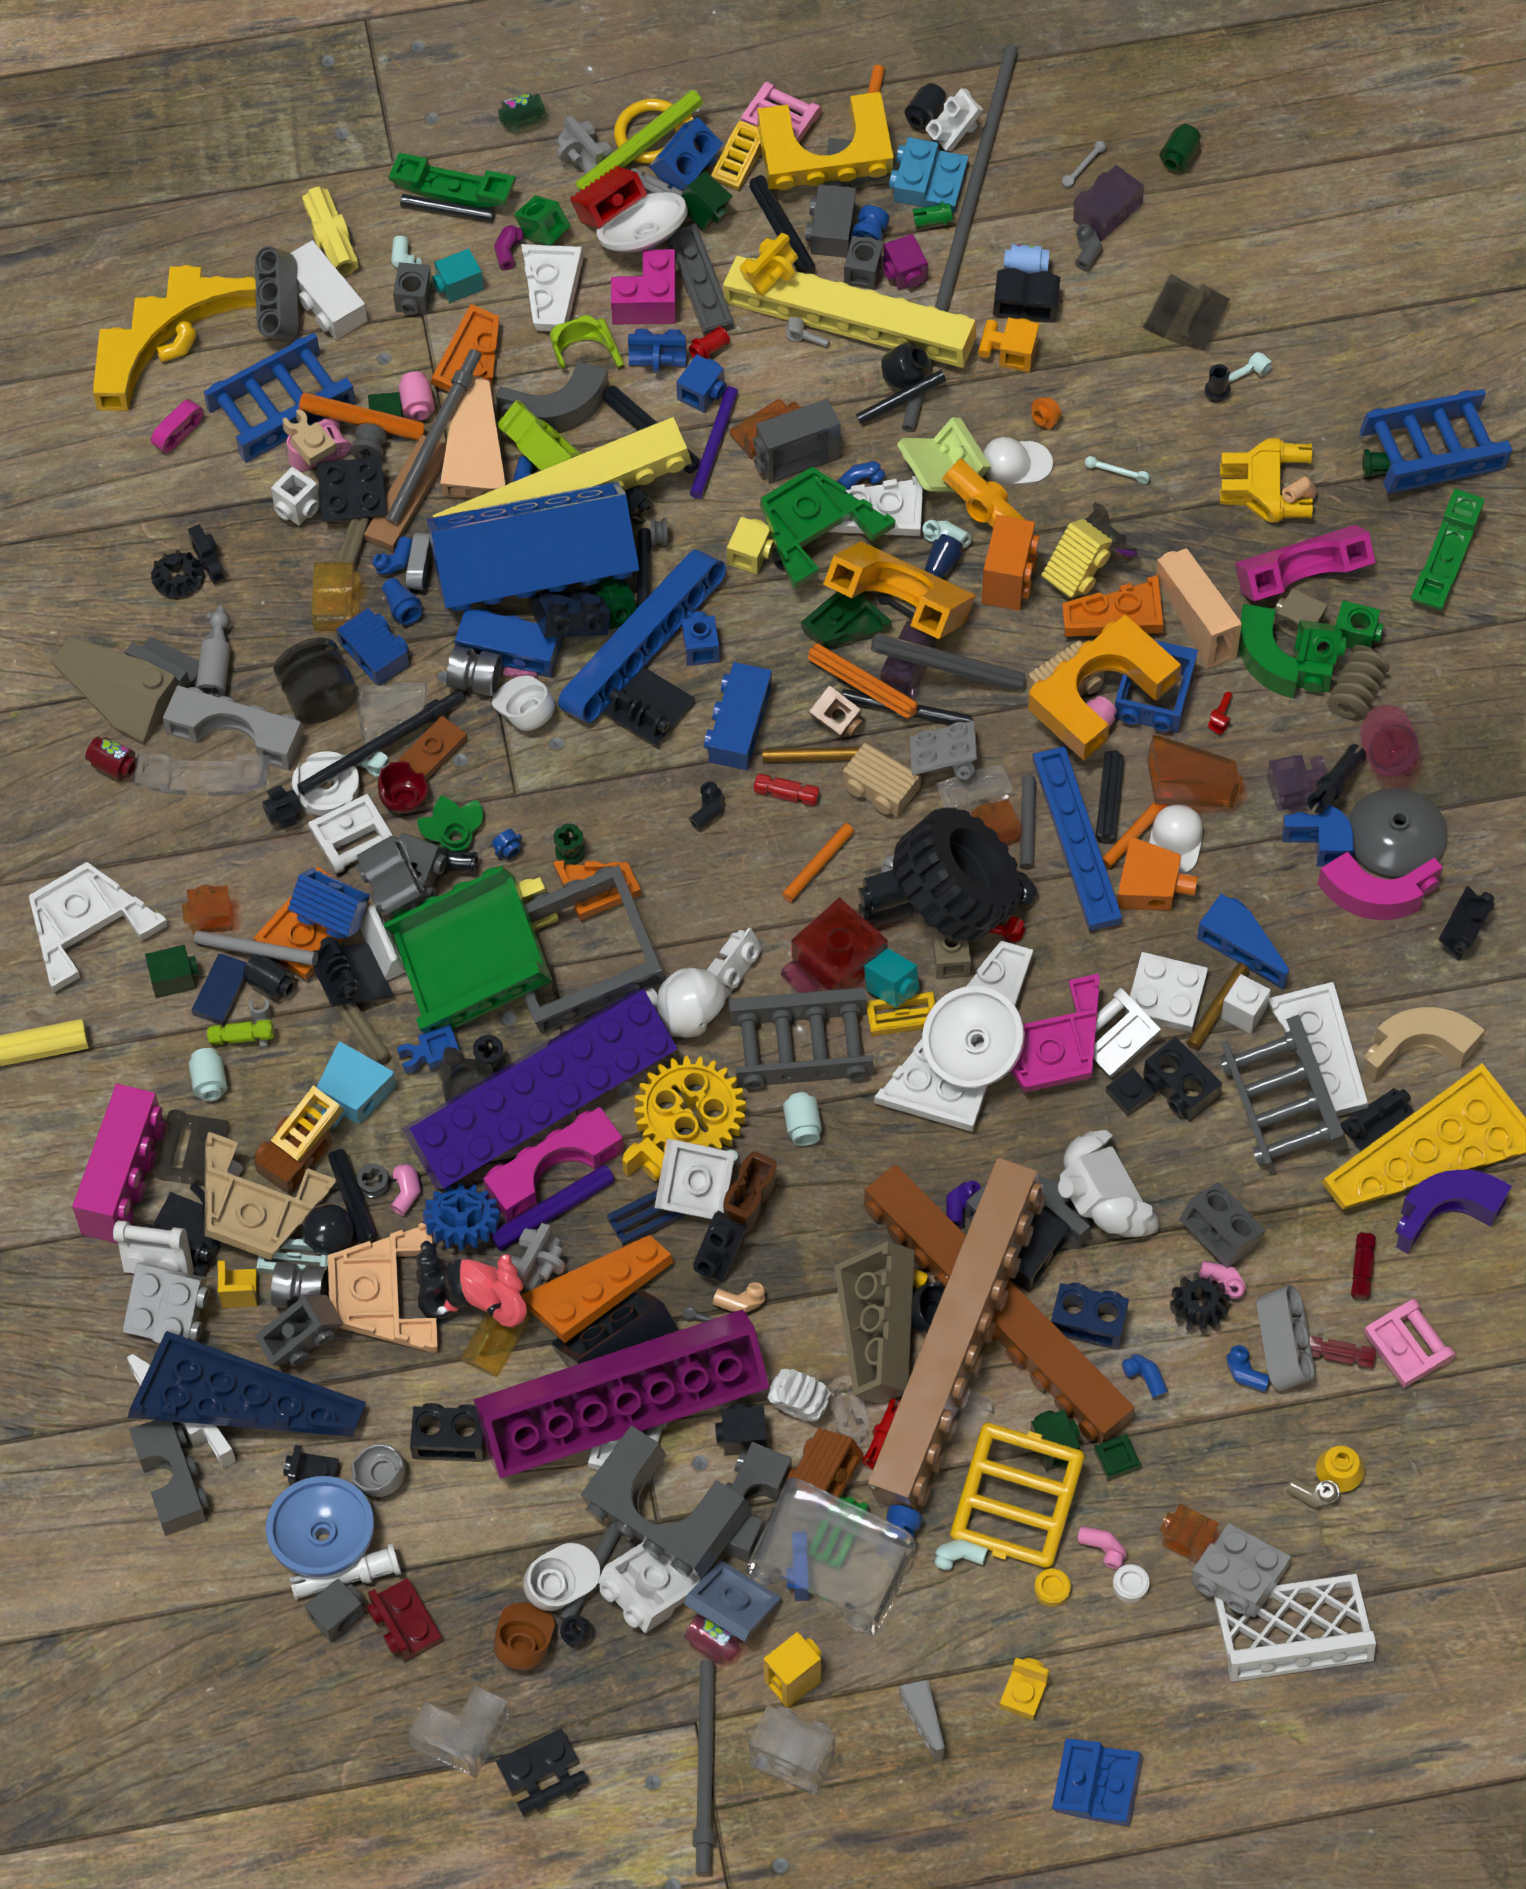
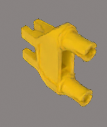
M1268 438L1249 452L1221 453L1220 477L1234 479L1221 480L1220 504L1246 506L1257 516L1271 523H1279L1283 518L1312 519V498L1297 499L1289 503L1280 495V466H1282V463L1311 464L1312 443H1283V440H1280V438Z

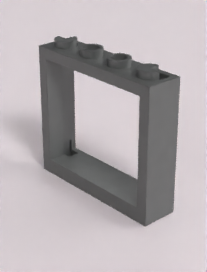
M619 865L603 867L597 870L595 875L583 880H572L566 883L562 889L553 893L539 894L532 899V902L525 904L531 922H534L617 887L647 961L544 1006H540L535 991L524 995L533 1020L541 1034L603 1009L634 990H647L662 984L666 980L627 880Z

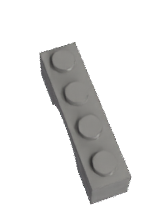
M177 685L163 716L167 735L198 743L208 734L218 730L231 729L240 731L254 741L259 762L290 771L304 739L301 722L290 715L273 714L256 705L249 707L236 703L233 699L226 696L215 697L205 694L202 690L195 687L185 688Z

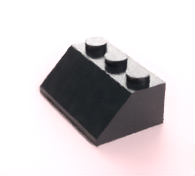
M639 1288L566 1343L557 1338L550 1344L569 1368L679 1330L665 1304Z

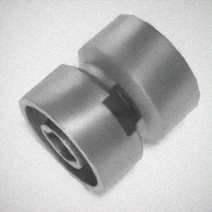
M455 645L448 662L446 686L466 691L468 687H472L474 693L493 696L500 679L502 656L486 651L476 655L474 649Z
M276 1262L271 1285L272 1307L289 1308L305 1295H326L328 1283L327 1267L306 1265L302 1270L299 1269L296 1263Z

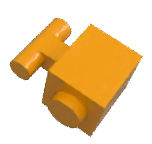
M1008 317L1005 331L1002 333L997 332V321L987 320L978 355L982 358H989L992 349L1000 350V367L1030 372L1038 344L1039 323L1023 318L1014 319Z

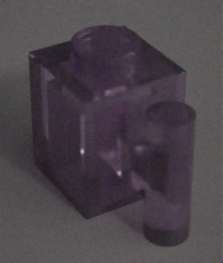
M1302 754L1269 761L1267 780L1277 811L1286 809L1296 811L1307 805V799L1312 794V787H1316L1319 779L1323 775L1328 774L1322 756H1315L1310 759L1312 766L1310 770L1306 769Z

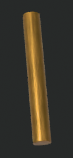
M860 747L762 749L763 762L851 760Z
M1242 963L1236 965L1186 1043L1190 1048L1194 1050L1199 1049L1221 1015L1224 999L1239 975L1246 976L1248 974L1249 968Z

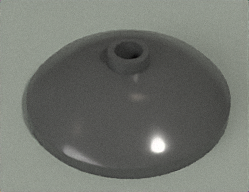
M1386 788L1372 792L1354 806L1348 818L1353 832V857L1363 868L1383 878L1397 879L1403 877L1434 857L1439 861L1446 847L1447 827L1441 812L1425 796L1411 790ZM1400 820L1403 821L1404 824L1397 825L1394 823V821Z

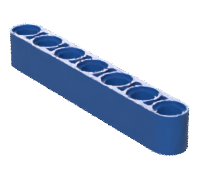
M697 549L688 553L564 687L558 700L559 708L586 723L593 722L612 702L608 700L611 691L614 688L617 690L624 689L682 626V619H687L691 613L695 612L719 586L726 573V564Z

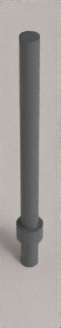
M470 349L461 369L456 370L451 380L453 385L386 517L387 521L398 524L464 390L468 391L474 379L472 374L482 356L480 352Z
M712 1660L700 1661L696 1829L693 1830L692 1846L696 1848L695 1874L697 1876L710 1875L711 1848L715 1846V1830L711 1829L715 1662Z

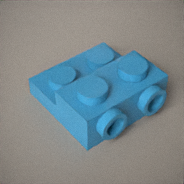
M908 137L906 145H899L896 163L900 164L899 171L892 170L889 188L894 189V202L929 207L940 205V201H943L944 204L950 203L951 211L955 213L968 166V156L938 150L937 142Z

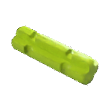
M266 1019L258 1020L256 1024H253V1021L226 1024L225 1027H222V1025H212L207 1029L208 1042L213 1046L224 1045L226 1041L229 1044L256 1041L257 1038H260V1041L270 1040L274 1038V1024L271 1020Z

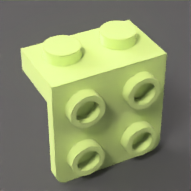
M952 417L934 439L901 438L897 443L898 448L902 452L903 459L912 468L920 486L927 491L955 492L942 477L960 458L981 477L991 468L990 463L961 418Z

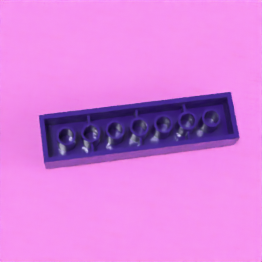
M634 990L401 1129L434 1187L444 1189L678 1048L645 990Z

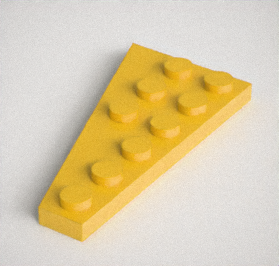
M1481 1063L1332 1172L1321 1183L1341 1209L1344 1210L1412 1189L1423 1180L1437 1173L1450 1170H1474L1526 1154V1118L1484 1064Z

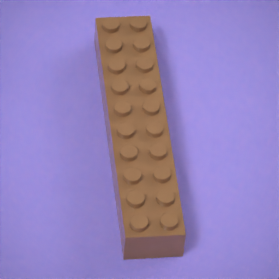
M998 1157L996 1159L868 1481L876 1501L890 1506L902 1505L918 1511L919 1506L924 1507L929 1499L931 1486H928L932 1473L937 1474L942 1466L944 1453H941L945 1440L951 1441L955 1433L957 1421L954 1420L958 1407L964 1408L970 1393V1388L967 1387L971 1374L976 1376L979 1372L983 1356L979 1355L984 1342L989 1343L995 1330V1323L992 1322L996 1311H1002L1008 1297V1291L1005 1290L1009 1278L1014 1279L1018 1273L1021 1259L1017 1257L1021 1247H1027L1031 1240L1033 1227L1030 1224L1034 1214L1039 1215L1045 1204L1046 1195L1043 1194V1184L1040 1182L1037 1170Z

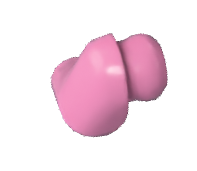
M400 1164L393 1170V1178L399 1184L401 1192L392 1202L390 1208L400 1216L406 1214L421 1193L418 1173L409 1164Z
M1202 1261L1199 1273L1201 1278L1206 1279L1212 1274L1214 1277L1213 1281L1224 1283V1294L1229 1295L1231 1299H1238L1244 1295L1246 1285L1234 1267L1226 1268L1222 1264Z
M1085 1526L1080 1528L1078 1533L1079 1544L1101 1548L1106 1554L1103 1561L1107 1567L1119 1569L1122 1566L1123 1560L1127 1557L1126 1549L1111 1532Z

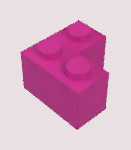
M675 249L643 250V276L611 277L612 325L676 324Z

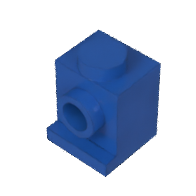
M698 611L691 613L687 619H682L687 666L719 663V641L715 616H707L705 612Z

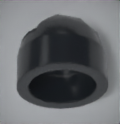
M571 1615L563 1620L560 1634L565 1643L581 1645L586 1643L591 1637L592 1625L589 1620L582 1616ZM576 1623L581 1628V1631L574 1626Z

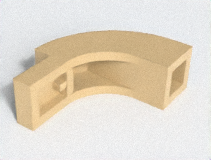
M1419 1007L1402 1011L1384 1021L1377 1028L1374 1045L1364 1057L1366 1065L1363 1075L1375 1082L1398 1056L1413 1049L1435 1051L1461 1068L1481 1046L1485 1030L1469 1018L1443 1008Z

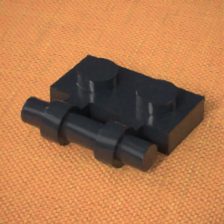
M562 1728L495 1760L511 1795L514 1796L526 1790L529 1796L516 1802L522 1816L534 1810L538 1813L548 1808V1803L564 1795L569 1798L577 1794L576 1789L589 1784L583 1770L571 1776L567 1772V1769L578 1765V1759ZM556 1776L557 1783L541 1791L539 1790L537 1784Z

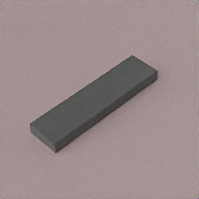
M696 223L680 227L667 242L670 249H675V263L703 336L718 326L723 327L726 331L734 329V321Z

